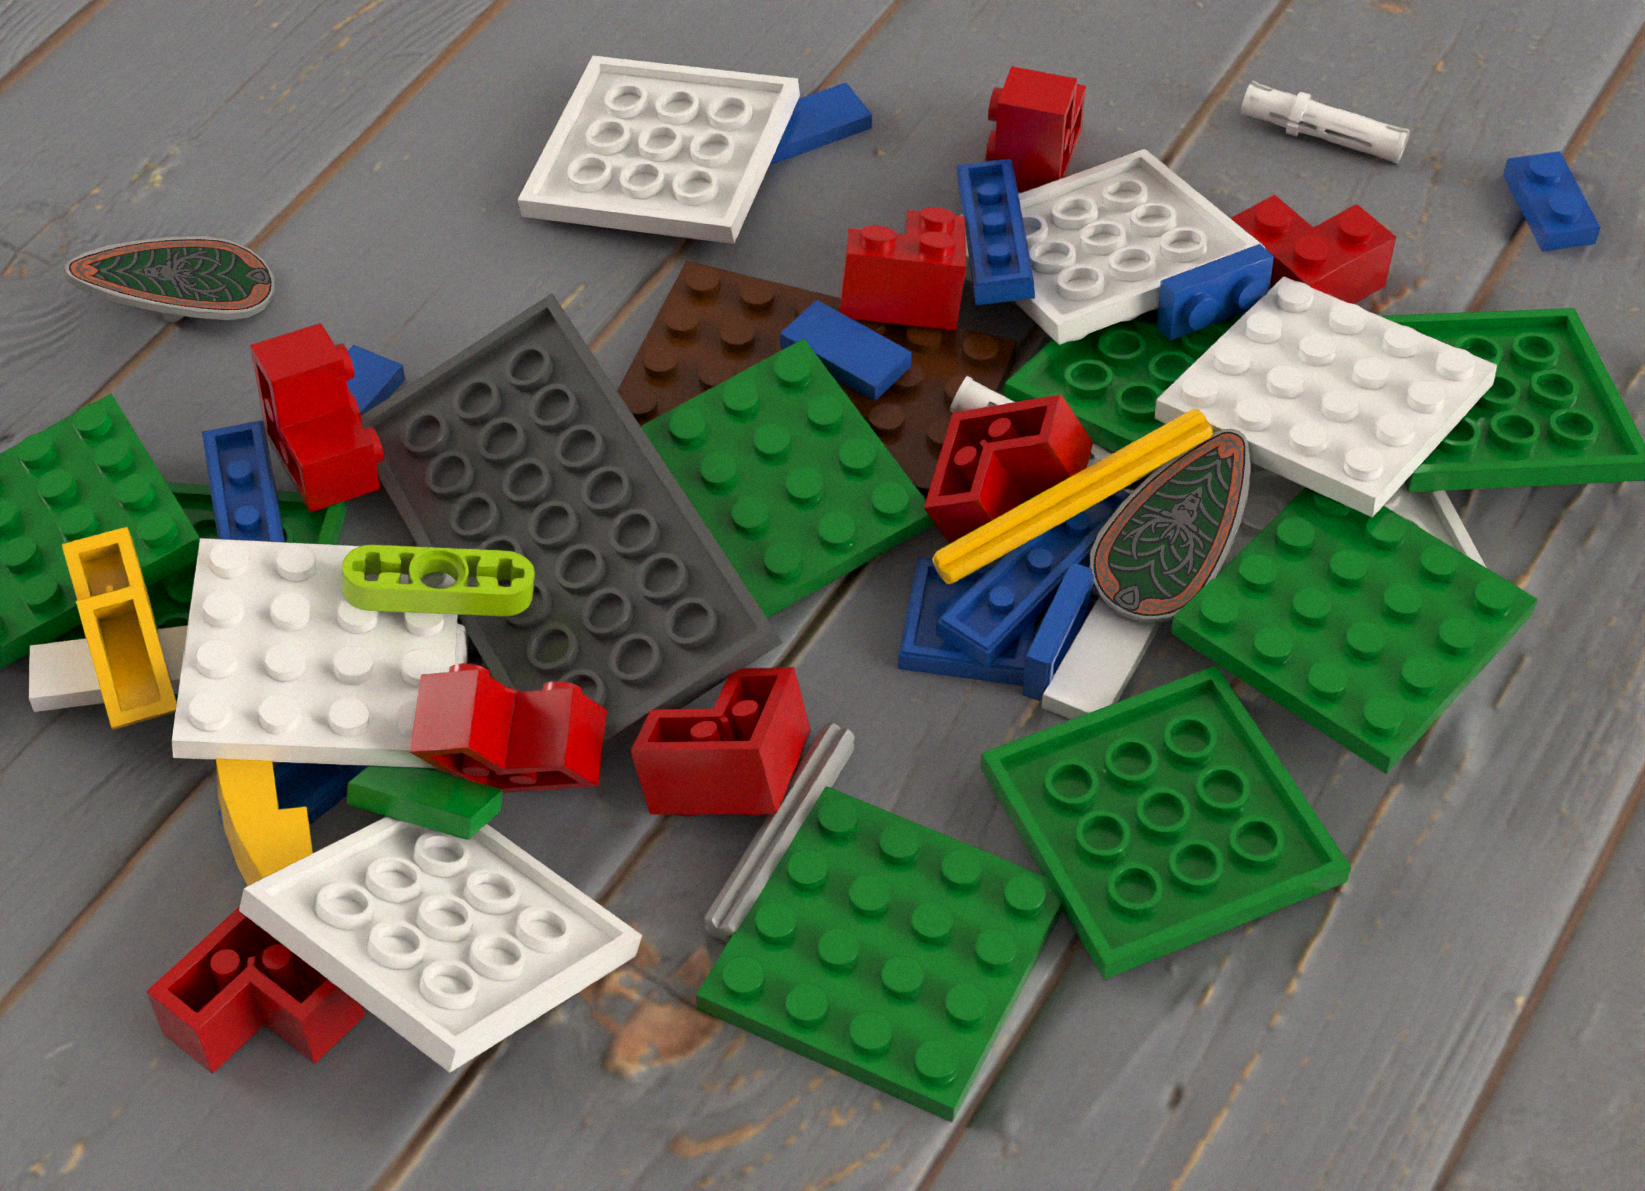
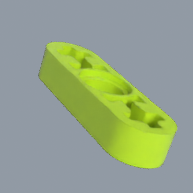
M364 545L350 551L342 562V593L351 605L368 611L513 616L526 610L532 602L535 571L533 565L526 557L512 551ZM439 572L450 575L456 582L450 587L436 589L425 585L421 579L430 573ZM401 574L409 575L408 584H401ZM366 575H379L378 581H366ZM468 577L476 578V587H468ZM498 580L510 581L511 587L498 586Z

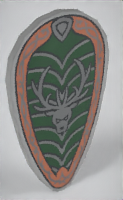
M209 236L164 237L106 245L84 252L69 260L64 269V277L71 285L92 295L119 304L161 312L164 320L168 322L179 321L184 316L217 320L249 318L263 311L274 295V275L261 257L251 249L231 240Z
M1223 429L1215 432L1211 438L1162 464L1120 504L1098 532L1090 552V568L1092 569V574H1094L1093 584L1101 600L1117 614L1142 623L1169 622L1212 579H1215L1217 574L1223 569L1240 526L1249 494L1251 462L1248 440L1243 433L1235 429Z

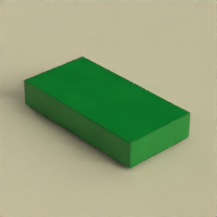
M368 766L348 782L347 804L468 840L501 811L503 790L428 768Z

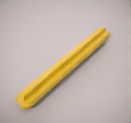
M1199 409L1188 411L936 551L932 558L936 571L946 584H953L1149 475L1162 464L1211 438L1213 431L1210 423Z

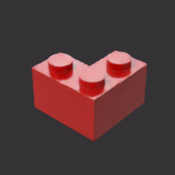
M1011 66L1003 88L994 87L989 103L988 121L996 122V130L992 129L990 133L985 161L1012 160L1018 192L1023 193L1065 178L1082 129L1086 85L1077 84V78Z
M1276 195L1231 217V220L1265 246V249L1274 256L1270 289L1284 276L1296 282L1305 283L1313 289L1344 302L1355 304L1386 286L1396 236L1358 204L1315 227H1312Z
M927 207L921 211L907 210L904 234L895 233L892 229L879 225H870L862 229L848 228L839 312L856 320L957 331L966 271L965 216L954 215L950 210L940 207Z
M322 323L250 345L267 439L308 511L311 513L379 490L376 464L384 461V453L375 429L372 426L367 428L362 426L358 404L352 392L348 390L347 381L354 379L355 373L352 360L343 343L335 345Z
M1061 394L954 412L949 422L924 509L951 544L1023 504L1026 498L1035 497L1086 469L1093 441Z
M454 664L450 666L449 672L421 674L410 753L446 774L502 789V793L598 787L607 710L584 695L581 687L572 683L548 682L543 684L542 690L522 692L506 687L490 677V671L484 667L474 664Z
M794 667L742 668L730 673L713 709L650 710L630 750L650 815H681L691 817L707 814H742L745 816L777 814L811 732Z
M240 906L146 991L163 1034L211 1074L223 1065L264 1025L313 1064H316L365 1016L364 1008L360 1003L239 911Z

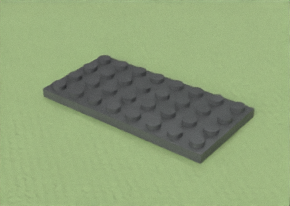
M553 293L361 416L362 426L364 428L372 426L382 445L384 461L376 464L378 476L419 547L512 551L523 555L531 562L535 571L533 599L526 610L513 616L458 614V617L493 678L504 686L525 692L542 690L543 684L548 682L572 683L581 687L584 695L607 710L601 761L637 738L650 710L682 709L725 681L730 673L745 668L783 643ZM468 577V587H476L475 577ZM498 580V586L511 587L510 581Z

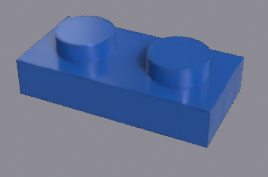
M1560 151L1507 158L1503 176L1542 252L1596 244L1601 227Z
M1261 244L1161 280L1157 329L1171 341L1247 312L1263 296L1267 295V292L1270 290L1274 256Z

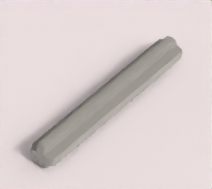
M829 723L820 730L794 772L777 814H768L705 915L706 931L712 937L719 938L723 942L728 943L733 933L741 926L825 786L830 788L833 786L855 749L853 743L855 737L848 728H841L835 723Z

